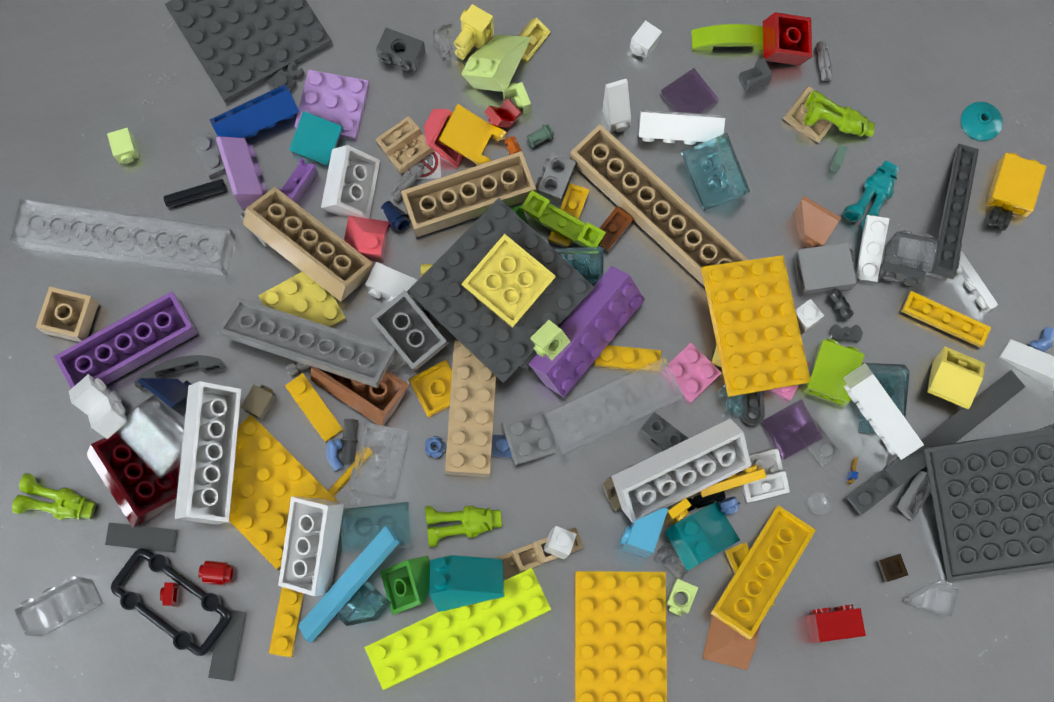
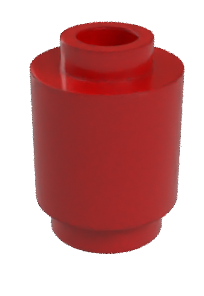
M205 561L204 565L199 567L198 577L202 578V583L225 585L232 582L234 567L233 565H228V562Z

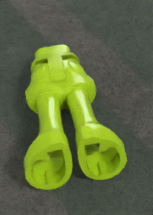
M814 90L810 93L805 105L809 110L804 117V125L813 126L819 119L835 124L844 133L855 134L860 137L863 135L873 136L875 123L868 121V117H863L859 111L853 110L849 106H839L819 91Z
M24 473L19 483L20 492L55 500V502L35 500L19 494L13 501L12 512L20 515L27 510H40L52 513L55 519L60 520L66 518H77L78 520L82 518L92 519L96 502L89 501L88 497H82L75 493L73 489L63 487L61 490L44 487L36 482L32 474Z
M468 505L464 506V510L440 512L436 511L433 506H425L426 525L462 521V524L427 527L429 548L436 547L438 541L443 537L466 534L467 538H473L489 530L493 531V528L502 527L500 509L490 510V507L485 509Z

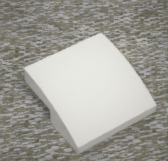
M775 447L749 454L751 464L761 465L765 470L767 478L741 485L747 503L790 493L786 471L783 470L778 448Z

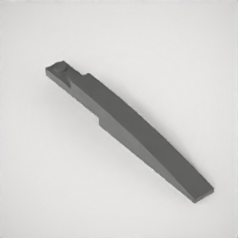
M1010 370L976 396L969 409L962 407L921 439L924 444L922 447L902 460L898 457L846 497L860 516L926 466L923 448L956 443L1024 389L1025 385Z

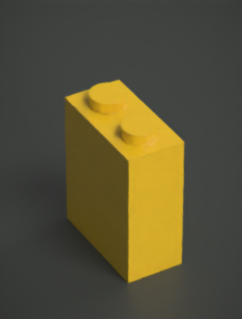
M1006 152L998 161L985 204L992 207L995 205L999 206L1004 211L1011 210L1013 214L1026 218L1034 211L1047 166L1040 164L1036 160L1022 158L1016 153Z

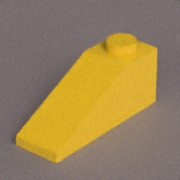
M303 373L285 385L325 443L343 431V428Z

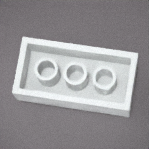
M866 363L843 378L846 382V385L843 387L848 395L856 403L866 420H869L872 428L884 442L892 456L897 454L902 460L924 445Z

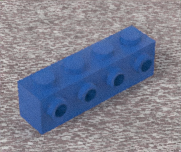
M284 84L209 120L218 137L250 138L263 128L269 129L274 127L282 119L288 120L296 115L295 113L299 112V109L288 87Z

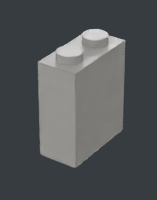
M849 243L798 249L794 255L802 296L829 293L834 289L840 291L850 290L858 282V272L853 267L854 252L849 248Z

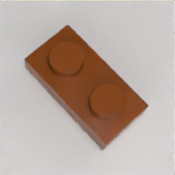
M616 206L599 228L605 231L606 234L598 246L609 252L633 222L634 218Z

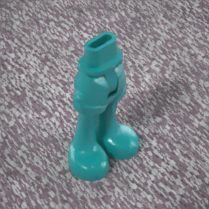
M884 161L882 166H879L876 172L865 181V191L856 204L845 207L843 216L851 222L861 220L873 195H876V199L866 215L879 216L885 200L893 196L899 167L889 161ZM866 215L861 223V226L863 228L865 226Z

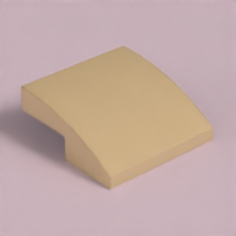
M808 86L790 107L783 119L805 136L820 142L833 123L819 119L813 126L804 125V117L809 110L805 107L806 101L810 93L814 91V89Z
M409 116L375 139L379 147L401 174L434 152L427 145L426 137L422 134L420 128Z

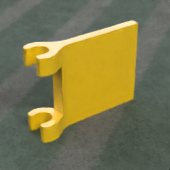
M457 104L439 141L478 166L492 161L481 155L490 137L499 142L500 139H504L507 132L489 124Z

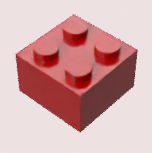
M774 12L763 21V58L766 61L800 66L813 57L811 17Z
M853 604L834 607V612H831L830 607L811 610L812 615L806 616L810 643L866 636L861 608L854 609Z

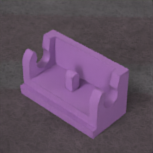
M300 158L298 161L299 165L282 189L279 188L281 192L297 204L318 175L316 166L312 163L306 164L303 158Z

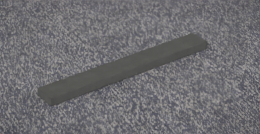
M959 143L955 151L931 271L933 274L954 279L956 275L979 152L977 148Z

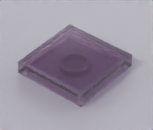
M695 68L661 90V94L675 112L701 114L719 101V98Z
M799 400L763 420L783 459H787L824 439L803 400Z

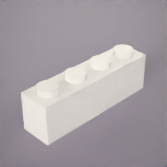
M640 109L638 136L642 137V141L654 142L656 138L663 139L665 143H675L676 140H683L684 144L696 145V142H705L706 146H717V143H723L725 117L723 115Z
M376 262L365 285L371 296L379 299L384 297L390 303L404 290L408 291L418 280ZM417 302V304L427 314L431 321L435 324H439V322Z

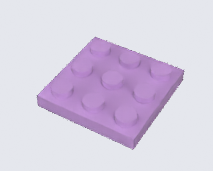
M308 70L299 112L297 113L294 125L295 129H297L303 111L343 126L340 138L356 140L370 85L369 80Z

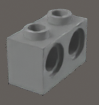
M552 153L551 158L546 159L542 170L545 171L543 177H539L536 182L537 193L550 200V202L561 206L574 174L576 161ZM561 167L564 170L562 172H556L553 170V168ZM548 185H553L556 187V189L553 191H549L545 187Z

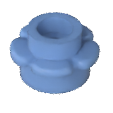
M439 436L428 438L425 442V452L428 456L438 458L446 450V444Z
M735 496L719 502L720 512H725L726 515L737 512V507L741 505Z

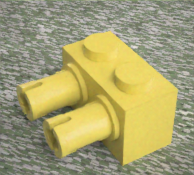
M473 4L461 14L462 31L453 42L455 47H457L455 55L462 60L466 58L473 46L480 49L494 36L493 16Z

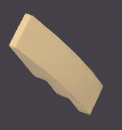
M577 528L569 529L568 531L577 534L570 552L571 554L583 549L584 546ZM548 537L493 558L502 559L504 579L558 559L559 557L543 551Z

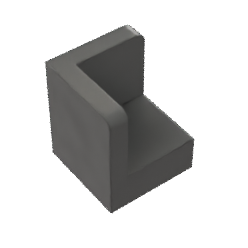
M765 58L757 60L754 68L739 74L746 93L768 85L773 76Z

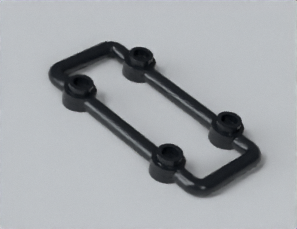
M145 548L138 549L133 553L111 583V591L120 599L122 608L137 611L173 639L175 648L188 650L196 656H203L208 653L231 620L230 611L221 604V598L217 594L204 592L169 566L166 556L161 554L154 555ZM142 557L148 561L151 571L163 572L201 600V606L204 610L209 612L216 611L222 616L201 647L193 642V636L189 632H179L144 606L137 593L126 592L120 588Z

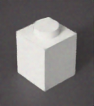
M645 20L631 38L630 48L633 53L647 59L660 42L662 31Z
M811 299L796 309L801 334H804L819 323L824 317L823 313Z
M555 526L550 530L543 551L565 559L570 555L577 534Z

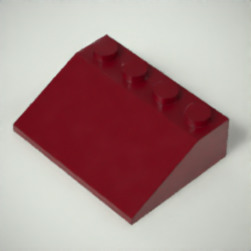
M150 417L114 433L108 439L103 438L90 444L87 457L133 528L155 517L176 503L180 462Z

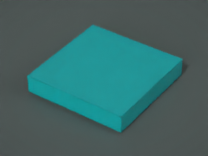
M303 111L289 151L329 166L332 149H335L343 126Z

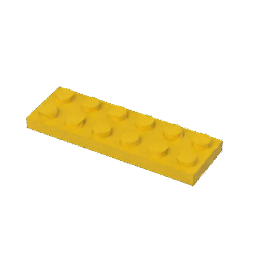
M777 505L710 614L747 639H752L816 529Z

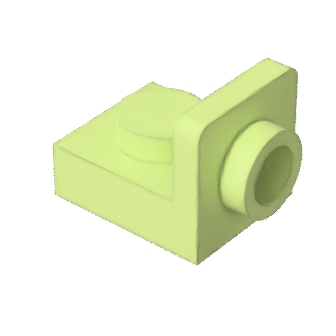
M523 83L509 84L506 92H503L504 99L514 98L518 109H522L523 114L530 113L531 102Z

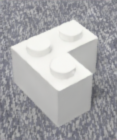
M88 374L68 391L71 403L88 415L91 428L106 439L127 423L126 410L122 406L121 396L114 390H108L104 382L99 378L94 379Z

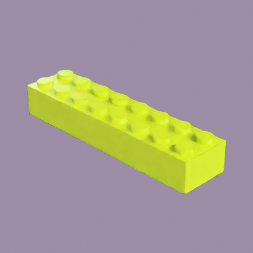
M530 568L504 581V597L437 612L364 648L382 689L387 690L551 611V608L533 569Z

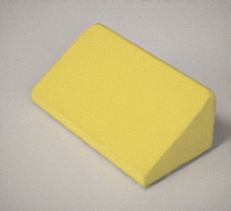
M538 18L531 19L518 35L530 38V42L521 58L524 62L529 61L551 32Z

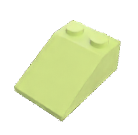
M497 34L469 57L461 75L474 89L506 92L530 42V38Z

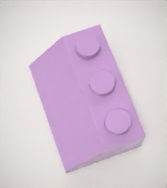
M217 137V144L233 195L242 210L246 209L267 193L264 182L260 183L258 177L262 175L258 163L254 164L252 158L256 157L252 144H247L245 138Z

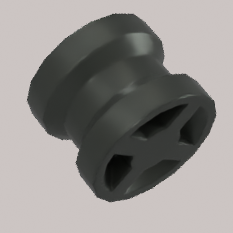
M995 205L989 215L987 225L992 227L998 226L1000 230L1005 231L1010 224L1013 211H1004Z

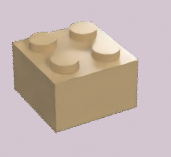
M49 286L36 328L47 335L81 342L88 338L99 303L91 296Z

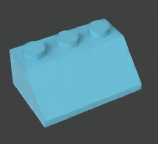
M659 509L634 521L631 526H627L620 540V543L624 544L622 550L648 559L654 553L668 509Z

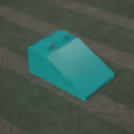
M718 502L699 510L664 531L687 571L740 541L724 512H720L721 507Z
M449 555L430 560L429 595L438 612L504 597L502 559Z

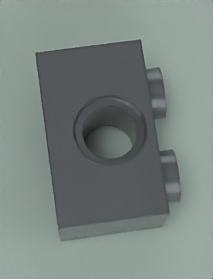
M385 28L376 50L381 61L388 64L394 63L403 70H413L416 72L425 53L424 41ZM397 50H405L402 53H396Z
M653 412L639 431L641 436L661 451L689 439L655 412Z

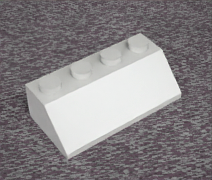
M291 496L278 586L312 596L323 595L329 591L333 582L344 504L326 499Z

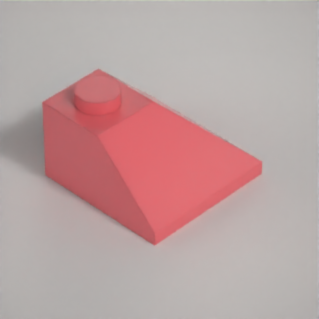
M433 109L424 125L426 143L451 165L458 168L463 155L439 141L452 112L449 109Z
M348 216L344 241L368 260L383 263L390 224L388 221Z

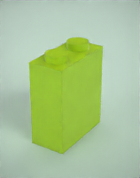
M823 339L818 345L809 372L810 381L805 385L803 392L846 406L851 398L843 387L846 385L843 378L862 365L865 354L859 352L860 350L856 347H844L833 339Z

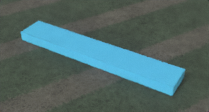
M385 525L300 622L298 627L306 641L313 642L400 543L390 527Z

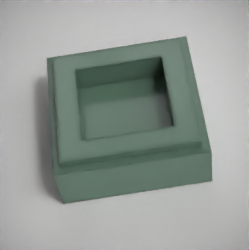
M839 145L832 159L830 171L838 172L846 154L847 146Z

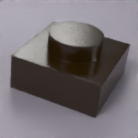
M901 554L877 561L885 582L908 575Z

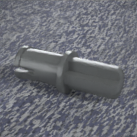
M344 419L343 438L340 439L342 442L341 461L343 463L354 462L355 445L358 443V439H356L358 420Z

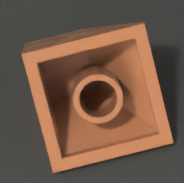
M803 196L793 213L800 240L807 248L824 246L841 217Z
M712 615L702 659L747 670L757 645L760 626L752 639L749 640Z

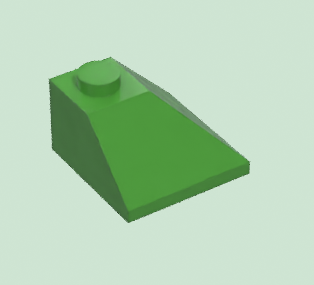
M428 556L409 559L380 571L392 615L424 604L430 589V561Z

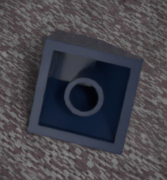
M140 378L138 380V383L181 416H184L186 413L188 386L192 385L186 380L183 383L179 379Z

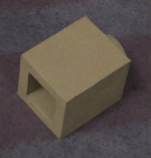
M253 384L241 408L252 416L264 421L277 398L272 394L273 390L262 384L258 387Z

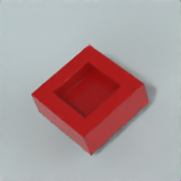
M164 582V587L160 590V601H162L163 606L177 607L179 584Z

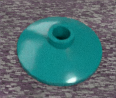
M974 102L963 111L961 125L969 137L978 141H988L1000 133L1003 119L999 110L992 104Z

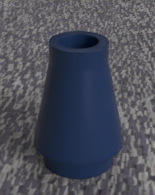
M387 201L381 206V210L384 212L393 230L401 232L409 226V215L391 201Z

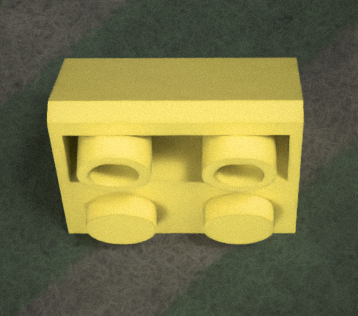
M944 346L932 362L927 392L969 409L983 380L985 363Z

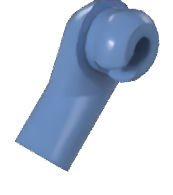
M1045 327L1043 338L1038 341H1031L1030 347L1042 352L1051 349L1054 341V328Z
M339 438L329 440L326 448V458L334 472L344 468L337 455V450L342 448Z

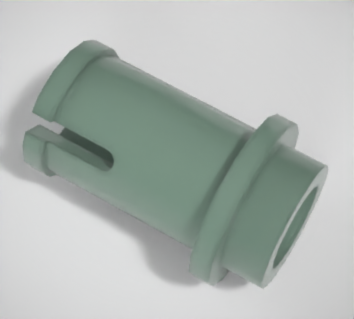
M543 124L541 129L526 137L534 148L547 139L551 140L555 134L549 124L546 126Z

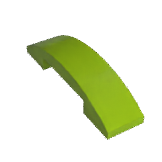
M722 24L701 27L691 31L692 50H713V47L753 46V50H763V26Z
M531 190L521 206V209L546 228L571 242L593 251L597 249L606 234L605 231L587 222L585 224L550 204V200Z

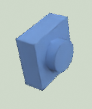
M492 435L491 458H513L505 435Z

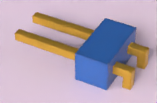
M858 457L854 458L852 471L848 473V483L850 484L854 483L858 478V472H856Z

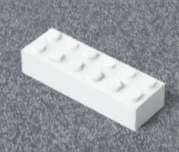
M201 381L188 386L175 520L216 525L229 522L241 389Z
M728 419L611 477L621 509L629 520L634 523L636 520L659 509L667 508L750 467L751 462L744 432L731 419Z

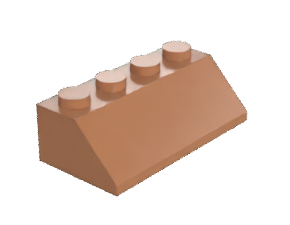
M316 367L311 368L312 382L380 427H383L395 412L409 387L408 383L388 370L378 388Z

